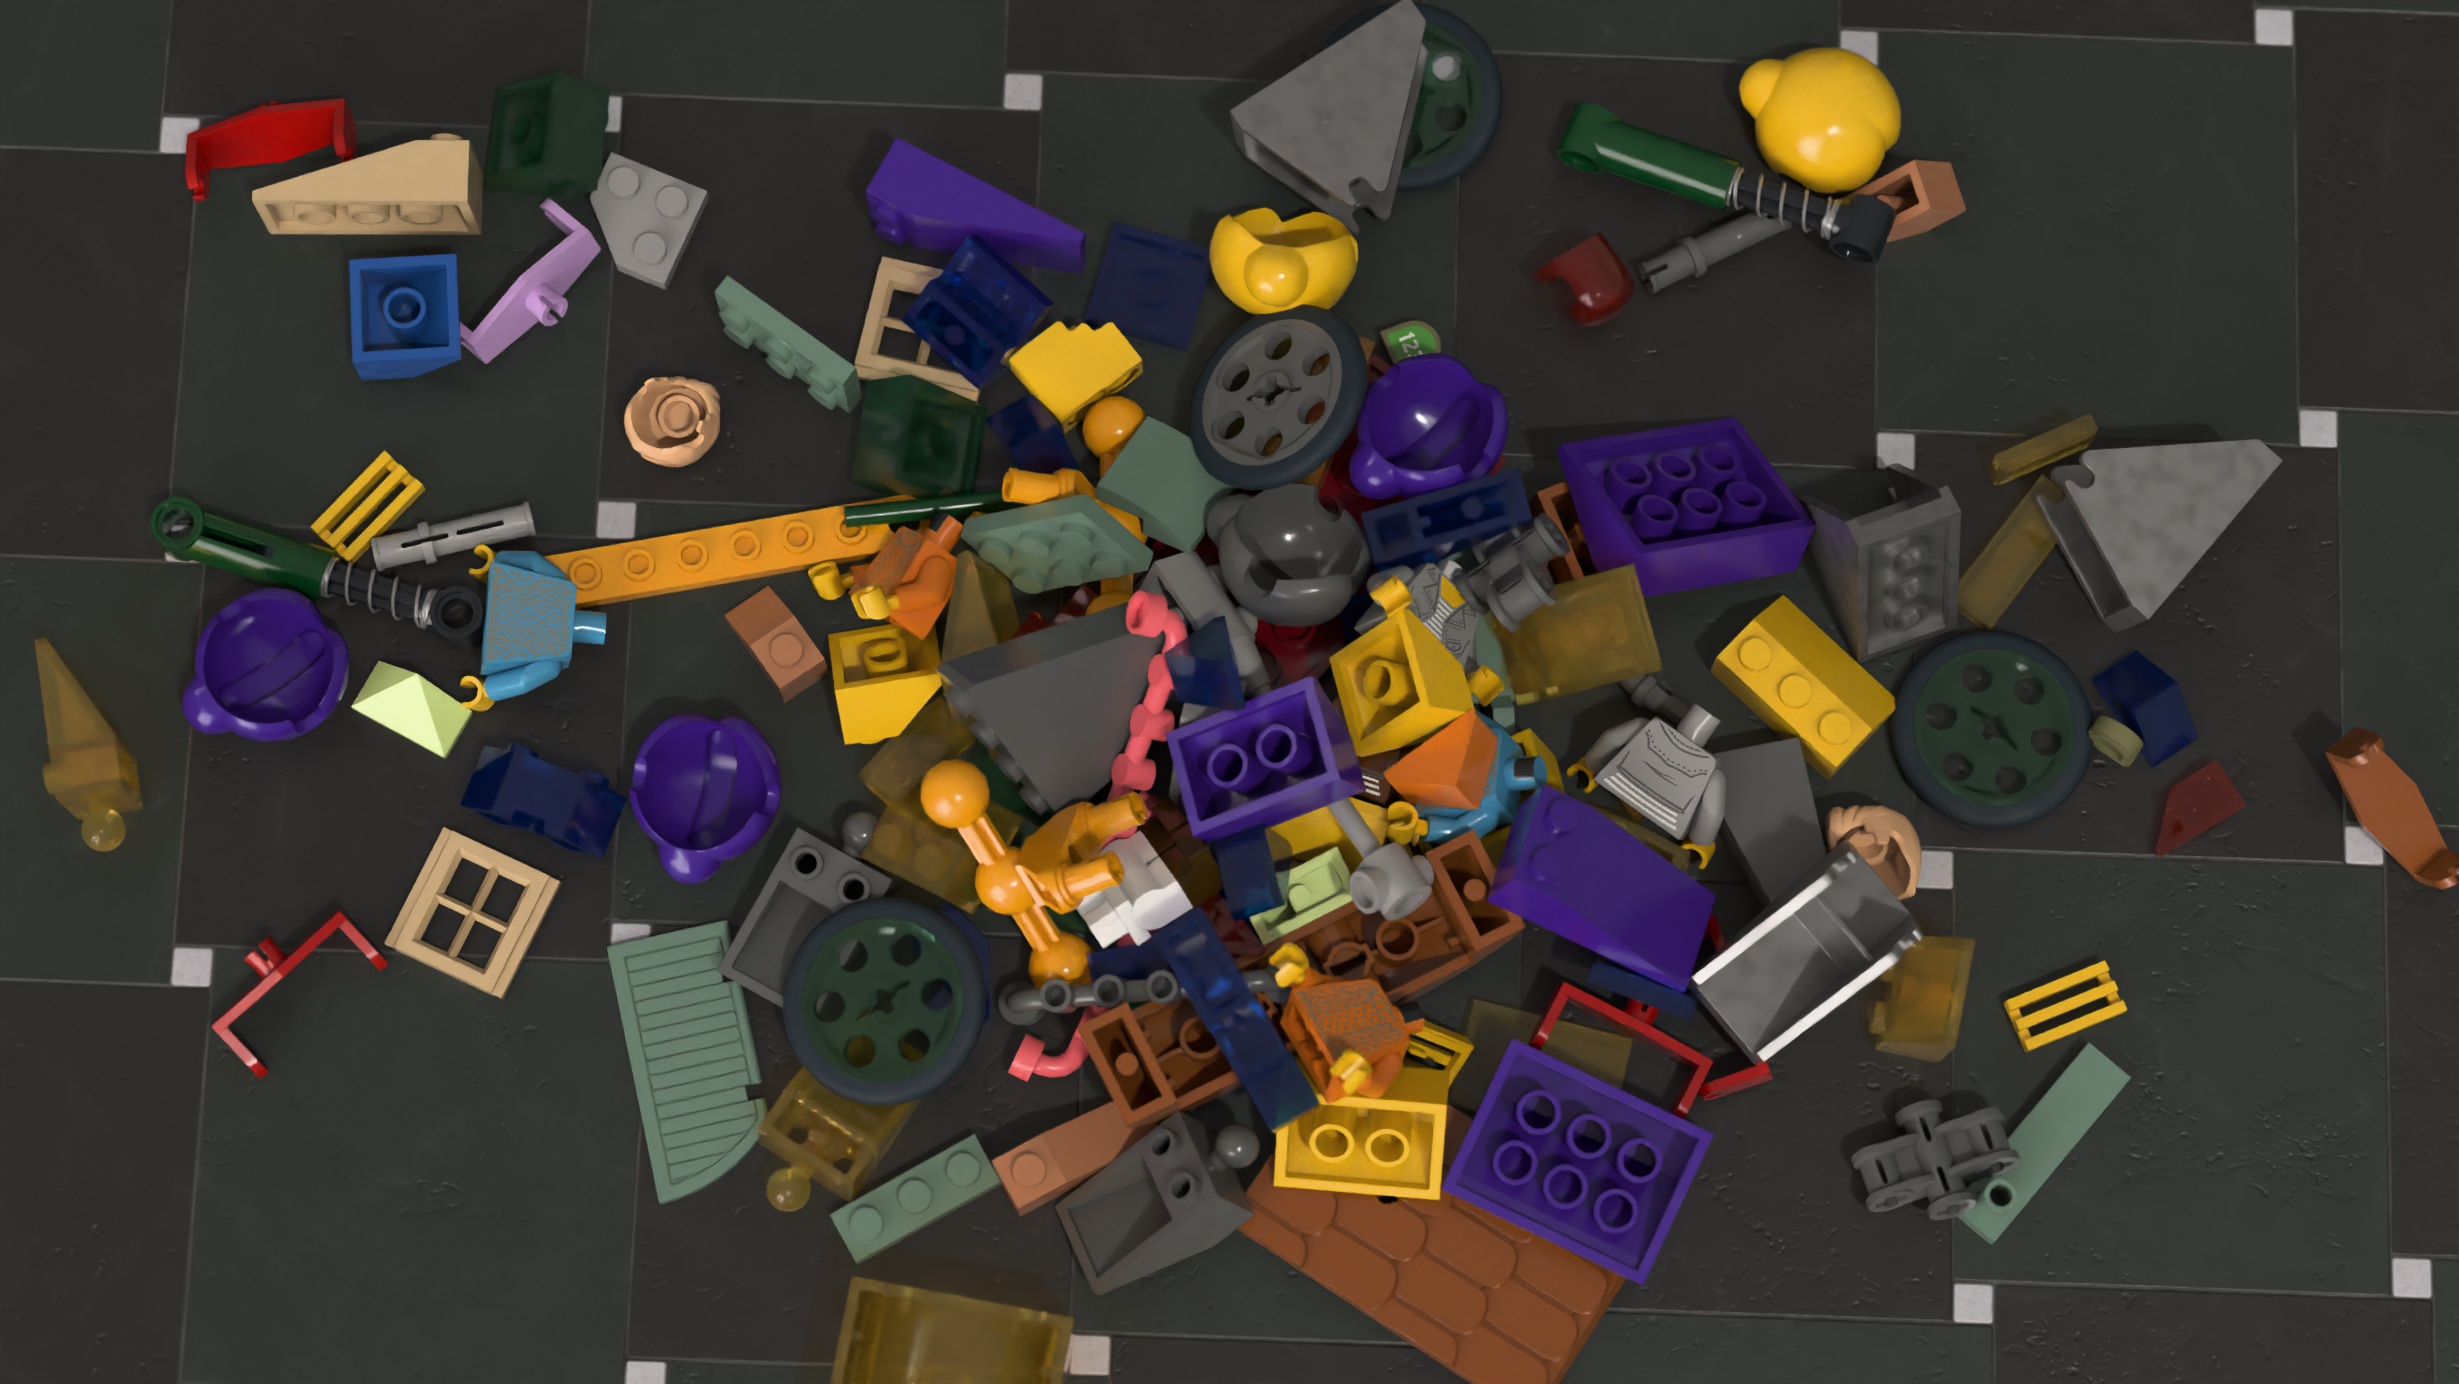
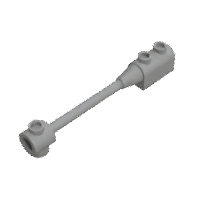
M1195 551L1191 554L1183 552L1154 561L1139 590L1163 595L1166 598L1168 609L1176 612L1183 620L1188 635L1183 659L1189 660L1192 663L1193 670L1206 673L1217 669L1227 678L1247 682L1245 696L1250 700L1273 691L1272 682L1254 643L1255 633L1258 628L1257 618L1241 606L1235 607L1226 595L1229 588L1222 575L1220 565L1206 566ZM1349 798L1327 805L1364 858L1356 871L1351 875L1349 882L1350 894L1357 908L1366 914L1380 911L1386 920L1393 921L1410 914L1421 906L1432 892L1430 885H1432L1434 880V872L1429 860L1423 855L1410 857L1401 843L1398 842L1382 846Z

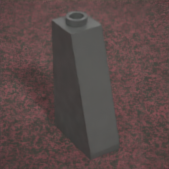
M1799 737L1712 754L1721 760L1719 769L1726 777L1725 816L1719 832L1763 910L1826 856Z

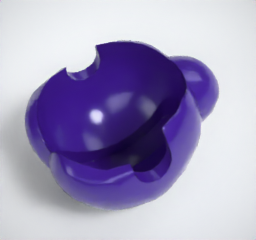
M1427 353L1400 360L1377 382L1371 380L1366 388L1363 406L1356 420L1359 443L1349 461V476L1352 484L1365 497L1378 500L1392 498L1397 495L1421 501L1444 500L1474 488L1487 477L1496 465L1506 444L1509 422L1506 402L1502 393L1493 385L1478 382L1463 362L1445 353Z
M264 588L251 591L223 608L204 627L197 642L195 652V675L183 691V714L192 727L205 734L216 735L232 731L238 736L254 741L273 742L290 740L310 732L330 716L344 695L348 684L350 666L347 643L341 633L325 624L318 608L303 594L292 589Z
M679 713L663 720L648 734L640 745L629 796L634 815L640 827L658 844L661 865L665 871L678 882L698 884L714 876L723 861L731 860L748 851L768 831L775 820L781 804L782 774L772 745L759 729L748 720L734 715L715 719L700 713Z

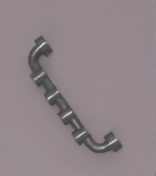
M1271 964L1265 970L1236 972L1229 968L1211 966L1199 975L1180 976L1174 972L1159 970L1152 973L1148 979L1127 980L1119 976L1104 975L1098 978L1095 983L1077 985L1065 980L1052 979L1040 988H1036L1030 982L1015 981L1008 984L1002 990L998 1005L1001 1015L1008 1022L1028 1026L1038 1022L1046 1010L1068 1014L1079 1006L1100 1005L1104 1008L1114 1009L1126 1002L1128 1005L1131 1002L1141 1001L1176 1005L1183 998L1206 996L1214 1000L1228 1001L1240 993L1265 992L1266 996L1272 1001L1287 1005L1293 988L1289 985L1287 987H1280L1277 984L1275 975L1280 969Z

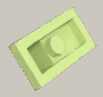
M1334 847L1288 871L1276 875L1239 895V898L1262 944L1265 945L1353 900L1349 888L1351 874L1338 848Z

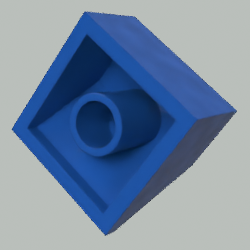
M457 254L349 260L352 363L362 381L413 378L462 359Z

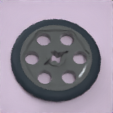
M1299 305L1280 312L1258 314L1238 326L1219 344L1200 373L1194 386L1189 408V433L1197 458L1209 474L1225 485L1245 490L1275 489L1294 483L1315 471L1338 450L1354 427L1362 409L1367 388L1366 357L1359 336L1348 322L1328 309L1311 305ZM1285 339H1292L1291 348L1288 353L1278 360H1273L1272 355L1276 346ZM1329 354L1330 360L1327 368L1322 373L1311 376L1310 370L1314 361L1322 355ZM1249 370L1247 383L1238 391L1231 392L1230 387L1235 376L1242 371ZM1325 402V411L1321 418L1315 423L1306 424L1308 411L1317 403ZM1238 418H1244L1245 422L1242 431L1236 437L1226 440L1225 435L1229 425ZM1282 434V443L1278 450L1269 456H1263L1266 442L1272 436Z

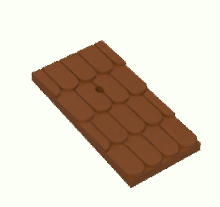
M1448 1103L1441 1187L1472 1121V1118ZM1276 1148L1245 1193L1255 1215L1237 1228L1238 1231L1471 1384H1560L1627 1279L1441 1188L1440 1199L1432 1200L1274 1186Z

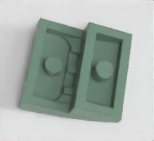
M1147 416L1098 482L1096 499L1143 519L1144 535L1191 554L1207 532V519L1211 509L1221 499L1233 495L1238 488L1225 485L1208 473L1197 458L1191 438L1167 424Z

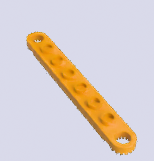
M899 495L545 556L544 558L564 571L568 581L577 584L575 609L806 570L828 561L841 564L875 558L895 533L891 531L889 524L846 528L844 507L918 498L910 495ZM931 519L920 520V525L916 532L924 534L931 524Z

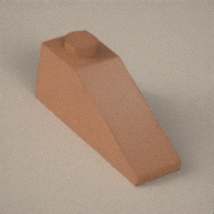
M1114 1101L1030 1139L992 1160V1164L1019 1217L1092 1178L1158 1125L1156 1122L1127 1128Z

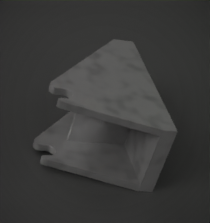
M1401 0L1230 110L1235 140L1246 158L1322 213L1341 221L1353 235L1359 234V227L1353 219V214L1357 209L1361 207L1370 209L1379 221H1386L1391 216L1428 59V50L1422 43L1426 20L1412 0Z
M2260 439L2088 450L2079 457L2081 465L2058 466L2052 470L2051 479L2061 488L2063 493L2061 502L2052 503L2042 494L2035 496L2034 502L2098 617L2112 631L2118 633L2151 618L2283 460Z
M1899 463L1886 466L1888 477L1893 487L1887 489L1893 505L1855 518L1808 494L1797 498L1816 523L1808 546L1845 638L1858 664L1957 629L1961 509L1948 485Z
M1846 839L1840 842L1691 974L1688 987L1753 1064L1756 1065L1767 1060L1896 963L1903 956L1902 953L1912 944L1921 940L1924 934L1916 919L1849 840Z

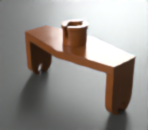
M2355 727L2326 750L2325 754L2360 825L2417 882L2440 890L2456 885L2458 881L2455 877L2459 875V854L2448 850L2418 786L2383 751L2385 742L2378 733Z

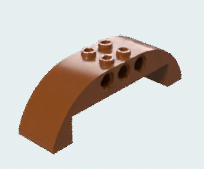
M1473 829L1424 854V857L1431 863L1434 872V880L1432 885H1430L1432 892L1427 900L1410 914L1397 920L1388 921L1380 911L1371 914L1363 913L1352 900L1220 967L1229 968L1234 972L1265 970L1270 965L1268 959L1287 942L1293 943L1305 953L1309 966L1320 974L1353 981L1372 979L1378 982L1393 1006L1414 1000L1465 971L1524 930L1525 925L1520 916L1487 901L1496 870ZM1265 992L1240 993L1228 1001L1214 1000L1206 996L1183 998L1176 1005H1164L1150 1001L1132 1011L1126 1002L1077 1027L1127 1128L1138 1127L1168 1118L1176 1111L1184 1112L1225 1095L1283 1067L1284 1057L1301 1058L1280 1023L1286 1004L1272 1001L1266 996Z

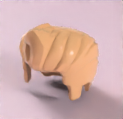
M683 376L650 378L644 382V386L633 396L626 407L624 414L626 435L633 449L639 452L642 458L666 467H683L694 463L709 451L718 438L720 431L719 400L721 397L714 386L696 379H686Z
M1882 805L1850 806L1847 810L1841 807H1834L1826 815L1824 821L1825 841L1827 843L1824 846L1826 855L1840 842L1848 839L1899 900L1911 898L1915 895L1921 872L1922 852L1916 830L1904 815Z

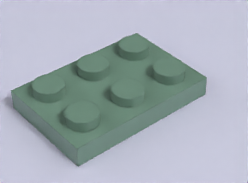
M726 276L715 290L720 310L719 316L726 325L723 331L743 348L748 349L753 344L767 354L768 357L765 359L767 364L783 377L791 379L795 374L809 384V394L823 406L833 410L838 405L850 414L862 399L856 367L731 277Z
M1088 494L967 518L960 535L963 540L978 551L979 556L983 560L993 564L1012 580L1016 588L1027 594H1037L1045 590L1066 586H1079L1082 583L1107 578H1120L1123 575L1148 571L1154 553Z

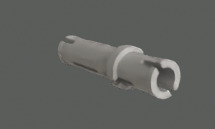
M524 502L521 505L475 514L430 526L428 521L417 523V529L379 538L373 537L370 538L377 569L378 571H383L385 568L424 559L426 564L438 562L437 556L472 549L481 544L487 546L527 535L533 536L536 535L529 502Z

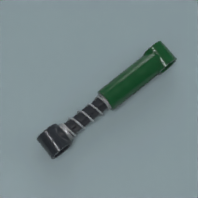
M1590 103L1575 104L1556 151L1557 157L1563 163L1586 173L1600 174L1605 171L1725 211L1728 206L1734 203L1737 210L1747 207L1756 210L1759 217H1763L1766 214L1777 217L1782 225L1789 222L1801 225L1805 233L1812 229L1819 231V235L1822 238L1825 237L1826 240H1830L1828 245L1833 252L1849 261L1863 265H1875L1878 263L1897 215L1896 210L1892 206L1873 196L1853 193L1841 201L1839 199L1832 200L1831 196L1827 200H1823L1809 195L1808 189L1802 193L1787 188L1785 181L1778 185L1763 180V174H1760L1758 178L1745 174L1740 160L1623 122L1615 113Z
M176 496L165 499L156 506L151 514L150 527L152 535L165 552L177 561L189 562L193 560L277 588L292 589L308 598L321 602L325 597L330 598L334 595L345 598L348 605L351 606L359 602L368 605L373 613L383 610L392 613L395 620H400L404 617L415 620L419 628H425L427 633L440 637L447 646L455 650L466 651L476 648L483 643L485 606L477 594L467 587L453 586L446 589L441 587L436 590L435 588L422 590V584H419L418 588L398 582V576L395 577V580L375 575V569L369 573L353 568L352 561L349 562L348 566L341 564L338 551L198 507L195 502L185 497ZM184 519L194 521L193 530L188 536L182 539L170 538V532L175 523ZM231 545H235V546H238V547H241V548H244V549H247V550H243V549H240V548H237V547H234V546H231ZM468 608L473 611L471 622L464 628L453 629L447 626L450 614L456 609Z

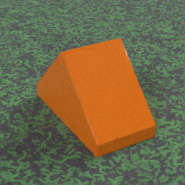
M1471 708L1467 713H1464L1384 771L1383 775L1409 804L1478 810L1499 740L1489 726Z

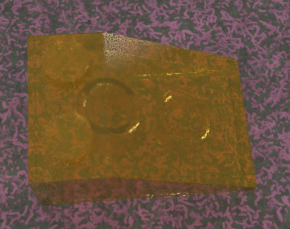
M1634 564L1554 583L1559 600L1552 606L1544 604L1521 620L1522 627L1515 632L1505 628L1492 612L1494 632L1501 644L1508 669V682L1514 691L1518 706L1663 670Z

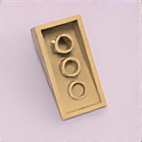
M441 133L432 135L430 140H414L253 190L252 202L270 234L481 235L483 173L469 140H463L458 135Z

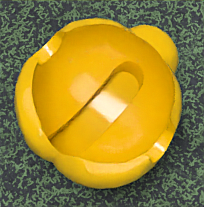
M1838 47L1810 48L1792 54L1784 60H1759L1748 67L1741 78L1739 85L1740 98L1743 106L1755 119L1756 142L1764 160L1777 175L1783 173L1815 192L1843 193L1862 187L1875 175L1884 159L1885 152L1891 149L1899 138L1901 109L1896 92L1884 73L1859 53Z
M1265 207L1249 210L1233 217L1228 214L1218 222L1211 239L1209 259L1215 280L1223 293L1237 306L1253 315L1280 312L1299 305H1311L1329 310L1343 296L1356 273L1358 244L1349 229L1341 221L1328 214L1311 212L1282 222L1273 210Z

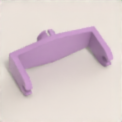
M549 198L540 207L545 210L544 214L568 237L525 271L473 332L460 322L461 344L485 364L494 359L538 321L545 326L556 324L558 320L549 313L550 310L555 311L560 317L565 315L568 301L563 295L601 251L590 231Z

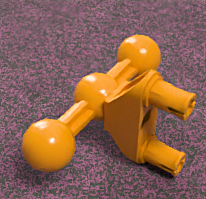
M1120 395L1108 396L1092 404L1086 412L1082 426L1085 445L1097 458H1100V480L1147 417L1146 413L1135 401ZM1010 468L1009 472L1007 471L1002 484L1003 501L1034 505L1088 494L1143 544L1147 541L1148 536L1143 534L1144 520L1097 500V488H1094L1079 470L1061 468L1051 475ZM974 511L973 515H970L969 518L986 514ZM1133 574L1123 575L1120 578L1102 579L1101 595L1092 600L1086 609L1085 616L1129 602L1133 596Z
M961 759L943 760L926 773L921 782L920 800L924 812L936 824L959 830L979 862L975 873V888L978 898L990 910L1003 915H1012L1033 949L1029 954L1028 965L1032 984L1036 988H1040L1052 979L1069 981L1075 985L1092 983L1096 977V958L1093 949L1082 937L1068 932H1060L1044 905L1059 914H1065L1078 909L1084 897L1122 884L1124 868L1120 858L1113 851H1108L1100 855V852L1107 837L1145 823L1147 811L1142 798L1133 791L1096 806L1092 803L1079 802L1066 807L1053 816L1033 835L1026 837L1020 849L1014 846H1006L985 812L989 805L990 791L986 776L974 764Z

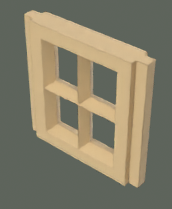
M882 256L854 363L858 379L977 406L1004 299L1006 284ZM894 289L932 297L925 325L887 316ZM942 300L981 308L975 335L936 327ZM884 326L923 335L916 362L878 354ZM933 337L972 345L965 373L927 364Z
M443 827L384 944L503 1000L561 882L511 857ZM462 857L489 870L471 906L444 894ZM498 875L525 886L507 923L480 911ZM438 904H442L465 915L448 952L421 940ZM475 920L502 932L484 969L457 957Z

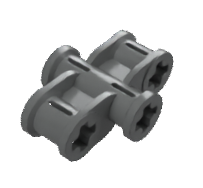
M1509 496L1502 502L1503 508L1483 523L1473 522L1466 528L1472 549L1480 564L1469 572L1461 570L1454 576L1460 593L1476 612L1483 615L1491 608L1502 625L1509 631L1515 632L1522 627L1521 620L1544 604L1552 606L1559 600L1558 593L1545 563L1556 555L1561 558L1570 552V547L1563 533L1550 517L1540 513L1533 521L1523 505L1514 497Z
M1924 1100L1901 1109L1895 1115V1121L1899 1128H1904L1905 1136L1872 1144L1857 1151L1851 1157L1853 1167L1861 1171L1869 1197L1866 1199L1868 1210L1870 1212H1885L1927 1196L1930 1201L1927 1212L1932 1220L1950 1219L1971 1210L1976 1206L1977 1201L1972 1192H1967L1965 1184L2008 1172L2021 1161L2019 1153L2010 1148L2002 1123L2006 1117L2003 1110L1999 1107L1984 1108L1943 1123L1941 1115L1944 1112V1108L1940 1100ZM1924 1128L1928 1131L1931 1140L1929 1142L1926 1140L1923 1132ZM1984 1136L1989 1138L1992 1149L1988 1148ZM1880 1170L1884 1172L1887 1183L1882 1182ZM1940 1178L1945 1179L1949 1191L1946 1192Z

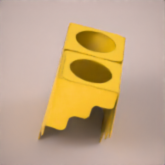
M1055 322L1009 359L1010 370L1063 434L1085 419L1086 412L1092 404L1105 397L1114 396L1143 372L1142 358L1114 323H1106L1101 328L1093 331L1084 323H1081L1079 326L1073 325L1067 329L1062 322Z

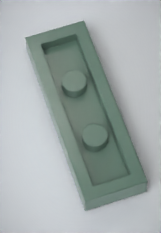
M973 1134L829 1215L858 1265L1001 1185V1181L978 1139Z

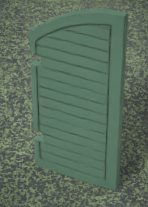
M728 920L607 946L660 1205L686 1197L720 1179L752 1150L764 1132L772 1130L766 1098L749 1101L746 1086L760 1084L762 1078L742 985L735 981L724 983L722 974L717 972L719 965L733 942Z

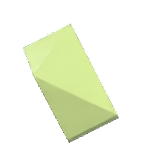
M378 661L351 706L359 713L444 759L449 755L473 714L471 710L463 707L461 703L419 674Z

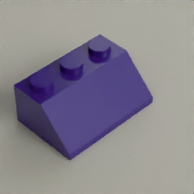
M1313 676L1166 733L1192 836L1220 847L1366 791L1353 740L1318 680Z

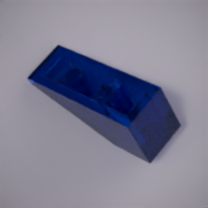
M1518 467L1361 513L1374 564L1380 572L1400 565L1413 569L1426 562L1434 563L1533 521Z

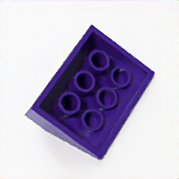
M1736 417L1562 443L1558 449V455L1593 564L1619 601L1795 572L1816 527V523Z
M1511 1038L1486 1088L1441 1189L1640 1285H1644L1714 1134Z

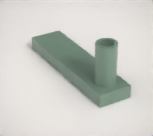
M2088 1042L2007 1138L2010 1148L2019 1153L2020 1163L2008 1172L1970 1183L1966 1189L1967 1192H1972L1975 1195L1977 1204L1968 1212L1957 1217L1990 1245L1993 1244L2131 1077Z

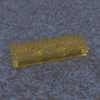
M2043 475L2036 481L1959 581L1958 611L1984 630H1990L2058 542L2035 504L2034 497L2042 494L2052 503H2059L2062 500L2063 493L2060 487Z

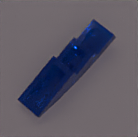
M1197 907L1154 933L1152 936L1207 1030L1214 1036L1236 1076L1244 1084L1270 1130L1276 1133L1321 1106L1322 1103L1202 907Z

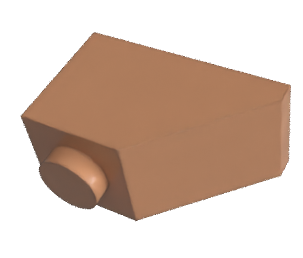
M1913 160L1853 192L1878 198L1896 210L1897 215L1886 243L1927 232L1967 211L1951 162Z
M769 586L724 615L726 621L784 703L829 674L825 659L793 613Z

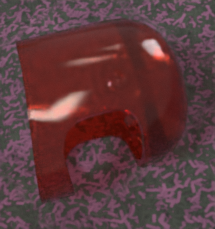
M1601 232L1586 239L1532 273L1542 288L1550 285L1560 277L1567 281L1575 293L1576 300L1574 305L1566 312V315L1573 322L1584 327L1598 326L1614 318L1629 304L1634 293V283L1629 270Z

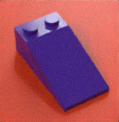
M897 137L866 190L871 224L876 226L875 232L883 239L895 245L901 246L905 241L921 249L1081 275L1087 266L1084 232Z
M1543 784L1518 807L1487 901L1683 993L1687 990L1716 895L1593 807Z

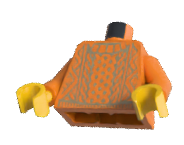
M940 510L924 534H920L905 526L899 528L872 563L850 566L849 573L840 575L836 563L828 561L811 567L808 575L813 588L823 599L835 600L842 596L846 589L851 588L848 594L851 595V600L859 617L863 619H884L886 622L924 640L966 571V565L950 554L960 539L963 525Z
M1287 942L1268 959L1271 965L1280 969L1275 975L1277 984L1280 987H1287L1289 985L1293 988L1280 1023L1327 1104L1334 1103L1354 1092L1372 1098L1383 1096L1402 1071V1061L1410 1042L1409 1035L1419 1033L1424 1028V1017L1420 1006L1414 1000L1392 1006L1379 983L1372 979L1353 981L1320 974L1309 966L1308 958L1297 945Z

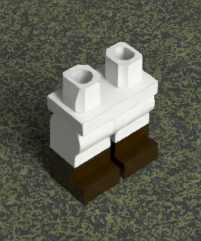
M1169 796L1151 808L1157 819L1128 839H1119L1109 843L1100 853L1102 855L1108 851H1113L1117 854L1124 868L1123 882L1120 885L1112 886L1084 897L1077 911L1103 949L1127 933L1131 935L1137 946L1151 938L1148 930H1156L1167 925L1230 885L1203 841L1192 836L1190 824Z

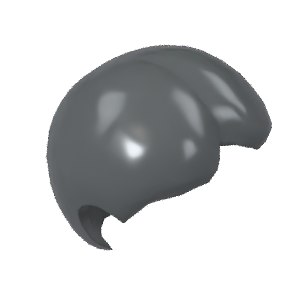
M1290 483L1275 489H1266L1256 496L1234 494L1217 502L1209 513L1207 519L1208 536L1218 548L1222 575L1230 592L1244 610L1264 622L1285 627H1309L1332 620L1348 605L1352 596L1361 587L1369 573L1373 549L1368 536L1356 519L1345 509L1342 511V515H1335L1324 509L1318 501L1319 489L1314 486Z

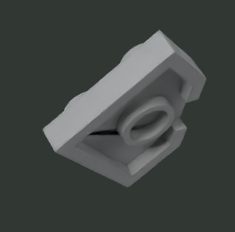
M611 152L590 196V201L616 267L620 272L667 290L709 200L708 191Z

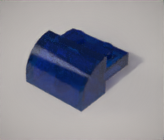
M978 234L967 237L941 275L927 283L901 320L980 390L990 385L1010 368V357L1034 339L1031 335L1055 303Z

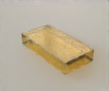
M2091 414L2085 415L1995 454L1986 470L1993 485L1997 484L1999 486L2087 448L2096 436L2098 428Z

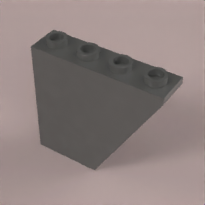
M1129 602L945 661L936 669L949 686L943 693L945 698L962 716L966 718L970 715L973 718L974 722L969 726L970 731L987 749L992 751L995 748L998 751L999 755L994 759L995 764L1014 783L1020 781L1024 787L1018 794L1039 816L1046 810L1055 816L1066 807L1079 802H1088L1112 779L1111 769L1113 762L1119 754H1124L1131 736L1129 726L1131 713L1136 705L1143 704L1150 684L1148 681L1150 662L1155 655L1161 654L1166 639L1163 630L1154 638L1130 633L1126 626V611ZM1188 689L1185 692L1170 691L1164 709L1171 710L1174 718L1183 710Z

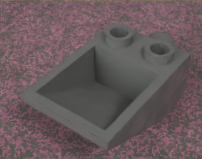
M859 811L849 815L841 827L843 846L840 851L797 827L719 965L717 972L783 1008L784 984L792 958L805 937L824 918L851 903L875 897L893 898L900 885L892 879L859 862L862 855L874 852L883 841L884 828L880 819L866 811ZM808 854L814 855L817 860L816 869L810 874H802L799 868ZM861 881L864 885L863 896L858 900H849L846 896V891L850 888L849 883ZM878 925L862 928L842 938L827 952L816 970L810 989L809 1010L812 1024Z
M1176 1111L1055 1206L1093 1293L1100 1296L1209 1249L1255 1215L1233 1169L1244 1168L1250 1165L1259 1153V1139L1251 1128L1243 1124H1232L1225 1127L1217 1135L1215 1129L1180 1111Z

